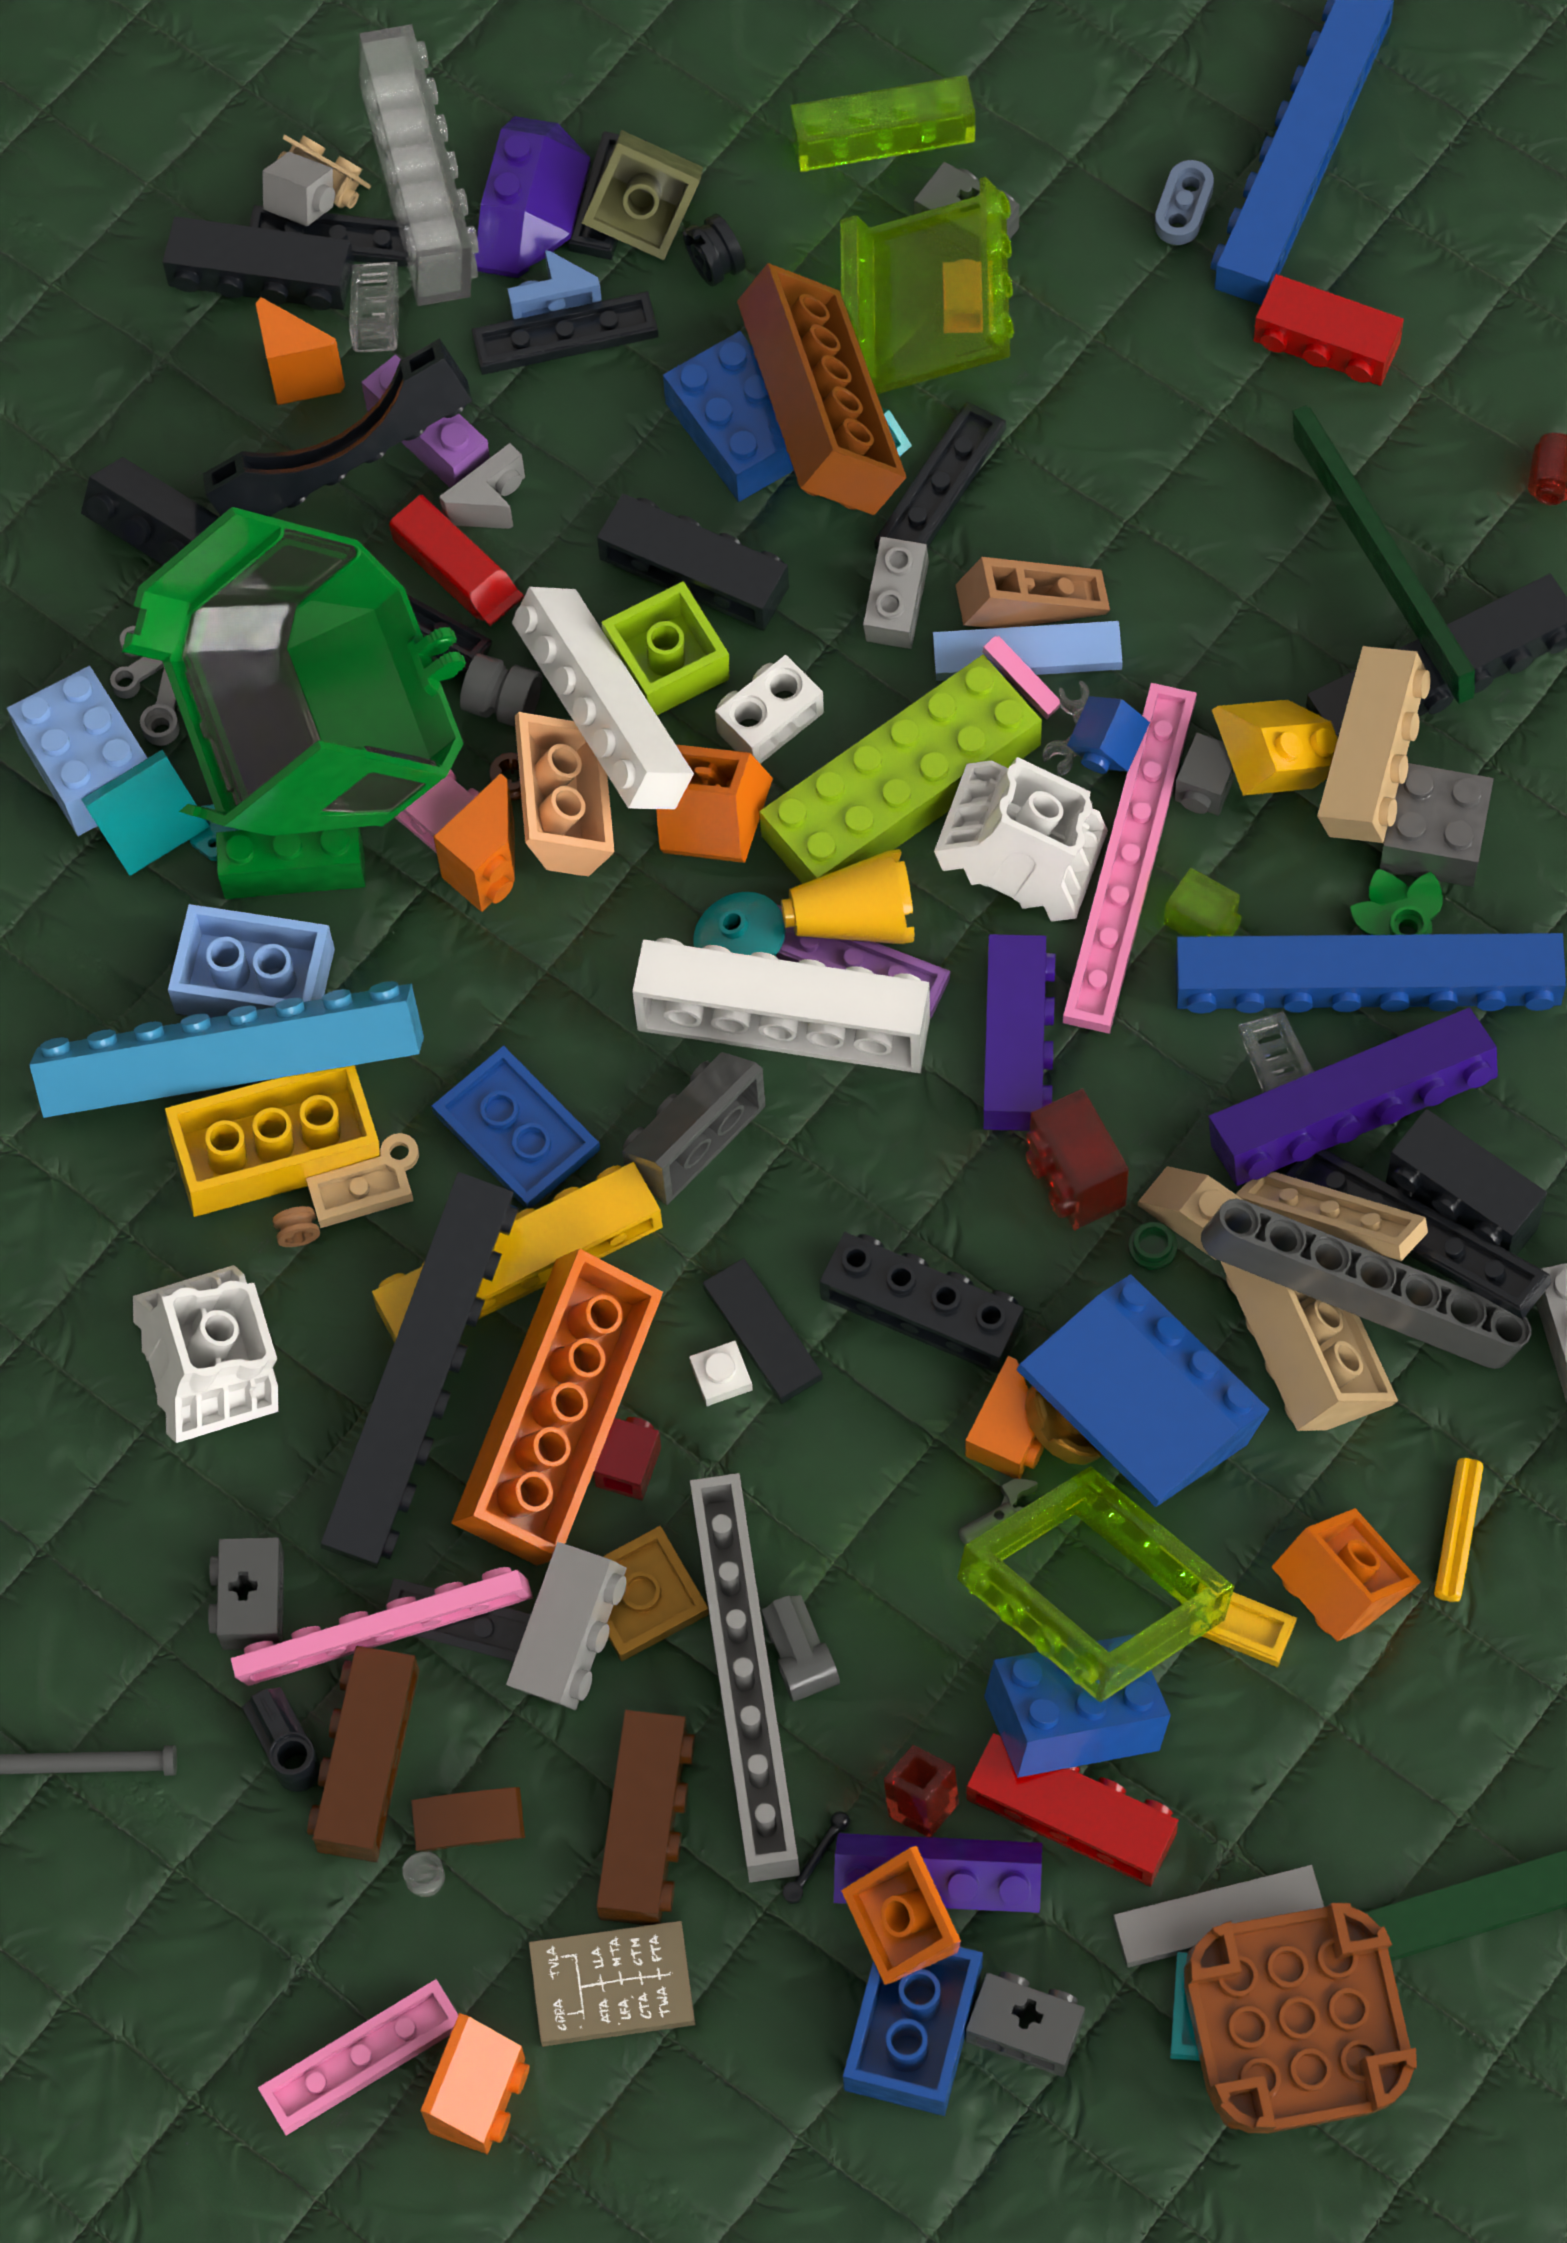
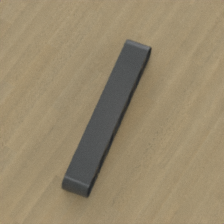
M1237 1198L1227 1200L1221 1205L1201 1232L1203 1248L1210 1256L1219 1261L1488 1368L1497 1369L1504 1367L1531 1337V1326L1526 1317L1521 1319L1475 1292L1245 1200Z

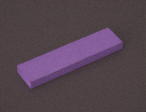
M793 927L786 928L783 945L775 956L779 960L791 962L811 959L823 963L826 967L845 970L848 967L858 966L869 969L874 974L892 977L901 973L914 975L921 979V981L929 982L930 1018L933 1017L950 980L949 970L876 942L800 937L795 935Z

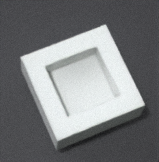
M736 1340L689 1356L690 1365L706 1406L753 1390L751 1379Z

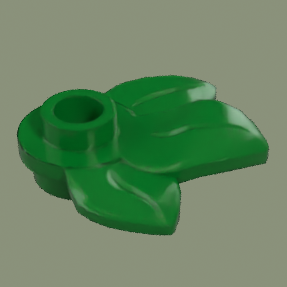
M1378 869L1369 886V901L1356 903L1350 907L1353 921L1367 935H1405L1399 931L1404 926H1410L1415 929L1416 933L1414 935L1432 934L1431 921L1441 911L1443 904L1441 886L1432 872L1420 876L1408 887L1397 877L1382 869Z

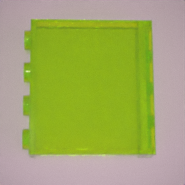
M986 177L979 178V196L871 228L857 215L840 220L841 296L877 394L1010 357V338L1014 335V327L1009 315V298L1012 297L1013 287L1008 275V258L1011 257L1012 248L1007 235V218L1010 217L1011 208L1006 194L1003 191H999Z

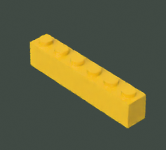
M634 1162L624 1167L620 1165L609 1167L601 1172L595 1181L581 1188H567L557 1194L553 1202L537 1210L529 1208L517 1213L509 1236L500 1233L493 1250L502 1254L493 1281L483 1279L477 1297L485 1299L479 1319L546 1286L557 1258L581 1249L601 1259L663 1228L661 1210ZM424 1263L422 1267L406 1275L397 1273L386 1278L380 1283L378 1289L372 1291L376 1309L394 1343Z

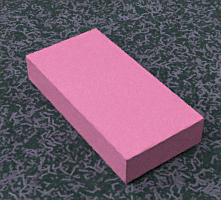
M995 635L983 647L982 653L1046 720L1059 708V698L1000 636L997 637Z

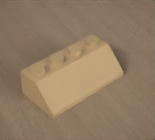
M1220 1261L1227 1275V1284L1238 1299L1246 1317L1247 1328L1257 1341L1265 1359L1266 1370L1275 1381L1285 1403V1412L1294 1423L1297 1431L1329 1430L1390 1407L1398 1402L1359 1316Z

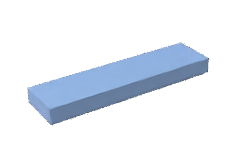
M1119 621L933 632L936 681L947 680L983 654V647L995 635L997 637L1000 636L1036 675L1122 670Z

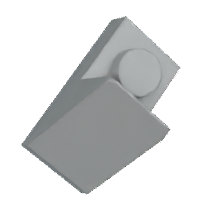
M511 443L506 445L439 496L442 513L455 526L512 528L511 508L501 496L513 493L525 478L522 454Z

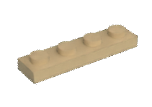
M1273 1171L1264 1178L1253 1179L1247 1182L1236 1193L1237 1196L1245 1201L1399 1261H1402L1428 1233L1426 1217Z

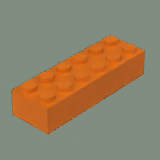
M581 1249L556 1259L451 1524L536 1566L551 1561L557 1542L565 1544L663 1291Z

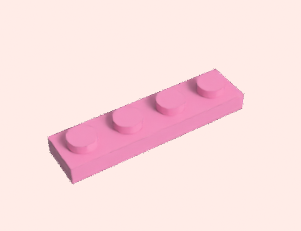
M437 1979L259 2086L258 2089L284 2134L288 2135L450 2036L458 2013Z

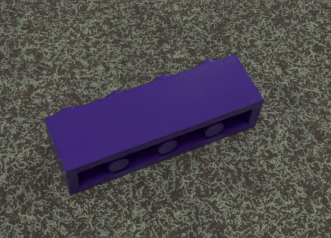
M989 934L984 1130L1042 1131V1114H1052V1085H1043V1070H1053V1041H1044V1026H1054L1055 997H1045V982H1055L1056 953H1046V936Z
M838 1833L835 1851L833 1903L847 1904L842 1894V1889L910 1847L917 1846L945 1908L1040 1913L1041 1842Z

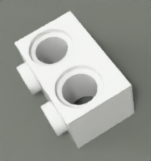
M784 655L774 664L767 663L762 666L754 675L752 682L739 692L735 690L728 693L720 701L715 710L717 733L735 751L749 752L761 764L824 713L823 691L787 655ZM781 691H789L794 694L785 699L774 696ZM745 719H755L759 721L758 724L751 727H745L739 724L741 721Z

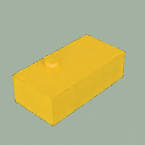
M355 1065L276 1078L165 1108L169 1136L194 1217L307 1187L306 1178L380 1157L379 1140Z

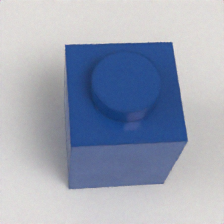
M1089 696L1067 746L1082 757L1081 764L1094 772L1106 774L1108 770L1128 772L1150 722L1122 699Z

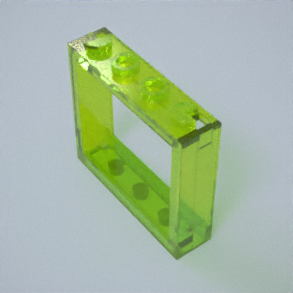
M1091 1466L967 1543L964 1547L957 1580L968 1588L971 1594L976 1595L999 1615L1005 1624L1012 1626L1033 1644L1041 1655L1048 1657L1069 1675L1076 1685L1079 1684L1100 1703L1224 1621L1235 1587ZM1073 1515L1078 1516L1182 1604L1111 1652L1104 1649L1003 1562L1004 1559Z

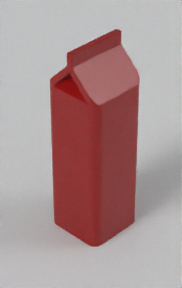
M423 495L415 498L390 520L389 526L393 541L475 618L483 620L489 626H492L524 598V595L516 588L506 572Z

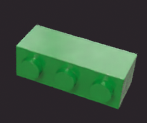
M359 827L277 836L244 830L216 832L218 878L225 899L366 887L364 845Z

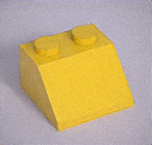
M1289 700L1222 705L1212 709L1243 796L1313 789L1328 778L1338 740L1331 721Z

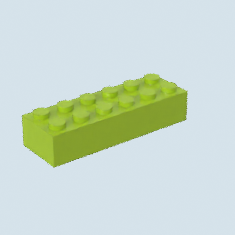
M982 654L760 810L761 836L802 884L888 850H894L950 810L967 764L992 760L1009 768L1016 757L1023 759L1040 747L1042 719L985 655Z

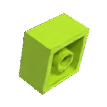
M684 581L602 621V631L656 715L729 680V653Z

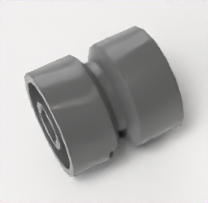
M478 653L471 661L464 678L460 694V709L484 718H488L491 714L496 713L498 722L515 727V715L518 712L535 713L542 689V673L516 664L507 670L503 660Z

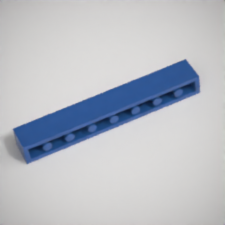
M1327 0L1322 15V21L1325 22L1321 32L1314 30L1307 47L1306 56L1310 57L1306 67L1299 65L1295 71L1290 91L1294 92L1290 102L1282 101L1275 119V126L1278 127L1274 138L1267 136L1261 148L1259 162L1262 165L1258 173L1251 172L1246 181L1243 191V198H1246L1243 208H1234L1227 227V233L1230 234L1226 245L1218 244L1213 255L1211 270L1216 271L1215 290L1262 305L1275 274L1280 275L1388 31L1392 19L1394 0Z
M1563 933L1177 937L1176 945L1177 1009H1188L1193 1013L1199 1014L1210 1013L1215 1009L1236 1008L1243 1013H1256L1264 1008H1284L1289 1012L1301 1013L1312 1008H1333L1338 1012H1353L1361 1007H1381V1009L1388 1012H1399L1409 1007H1429L1434 1011H1450L1457 1006H1477L1484 1011H1496L1505 1006H1526L1530 1010L1541 1011L1550 1009L1553 1006H1561L1566 988Z

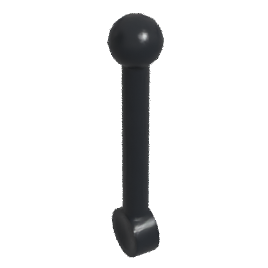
M839 1811L831 1816V1827L800 1872V1875H798L794 1882L787 1883L784 1886L783 1897L788 1903L796 1904L802 1900L803 1886L838 1833L849 1827L850 1818L845 1812Z

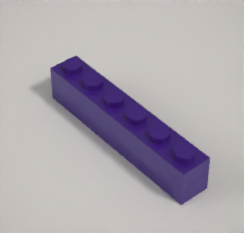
M1466 1008L1209 1115L1211 1147L1236 1186L1253 1179L1264 1178L1272 1171L1296 1161L1307 1160L1322 1150L1339 1143L1350 1142L1370 1130L1382 1125L1393 1124L1413 1112L1428 1106H1436L1449 1097L1468 1089L1479 1088L1485 1085L1488 1081L1498 1077L1497 1046L1471 1008Z

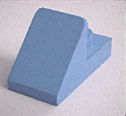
M545 250L549 280L540 282L534 280L526 281L519 286L507 288L513 320L602 301L598 277L548 250Z

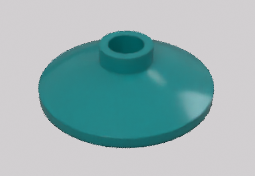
M755 892L730 894L713 903L700 917L694 931V947L704 948L708 945H717L728 949L731 953L751 955L755 952H764L776 956L783 945L786 934L782 912L773 900ZM740 924L736 929L730 930L733 926Z

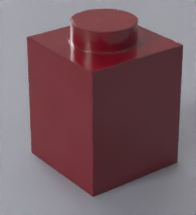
M627 1417L625 1421L614 1418L593 1471L596 1487L643 1501L661 1450L660 1433L654 1429L651 1423L636 1417Z

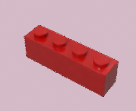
M995 1733L992 1734L967 1785V1801L1143 1884L1152 1886L1177 1834L1179 1820L1172 1817L1173 1812L1168 1807L1151 1799H1145L1144 1803L1125 1795L1126 1789L1118 1783L1103 1777L1095 1781L1080 1774L1078 1766L1017 1778L1001 1736Z

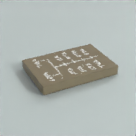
M682 1921L529 1942L542 2047L695 2025Z

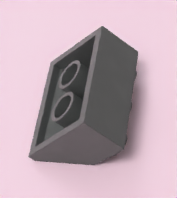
M721 1052L711 1063L708 1060L704 1061L691 1075L690 1084L679 1095L674 1093L668 1096L659 1106L656 1113L657 1117L645 1129L642 1126L635 1129L626 1139L623 1145L624 1150L622 1151L624 1166L634 1162L650 1192L664 1204L668 1205L766 1107L763 1068L756 1062Z

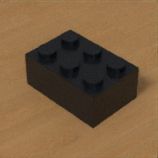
M1428 1109L1421 1114L1391 1152L1386 1178L1387 1184L1517 1256L1537 1231L1547 1192Z

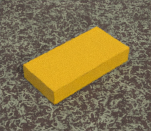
M1203 1580L1186 1620L1184 1630L1278 1667L1296 1625L1297 1617Z

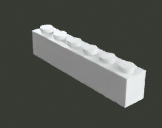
M529 587L521 605L516 610L512 624L628 808L676 809L694 773L576 589Z

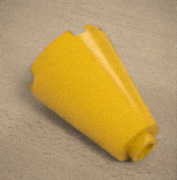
M888 850L790 888L789 899L781 900L785 928L793 927L795 935L800 937L890 944L914 942V927L907 928L905 915L913 913L905 862L899 861L902 853L901 850Z

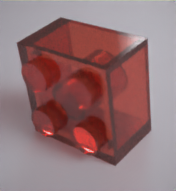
M1082 1088L1031 1112L1030 1132L1026 1133L1030 1148L1026 1152V1158L1034 1175L1038 1179L1044 1176L1052 1191L1048 1192L1049 1200L1060 1219L1067 1217L1073 1229L1077 1230L1125 1207L1129 1168L1084 1089Z

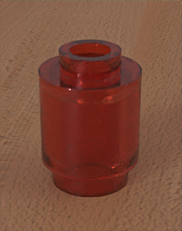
M1545 434L1533 449L1528 491L1540 503L1546 505H1558L1567 500L1566 434Z

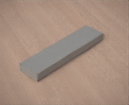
M1309 1865L1114 1914L1113 1920L1126 1967L1129 1968L1176 1956L1177 1952L1188 1953L1213 1927L1229 1921L1237 1923L1322 1908L1324 1904L1313 1867Z

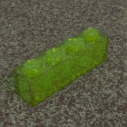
M967 75L790 105L792 137L800 172L975 142V108Z

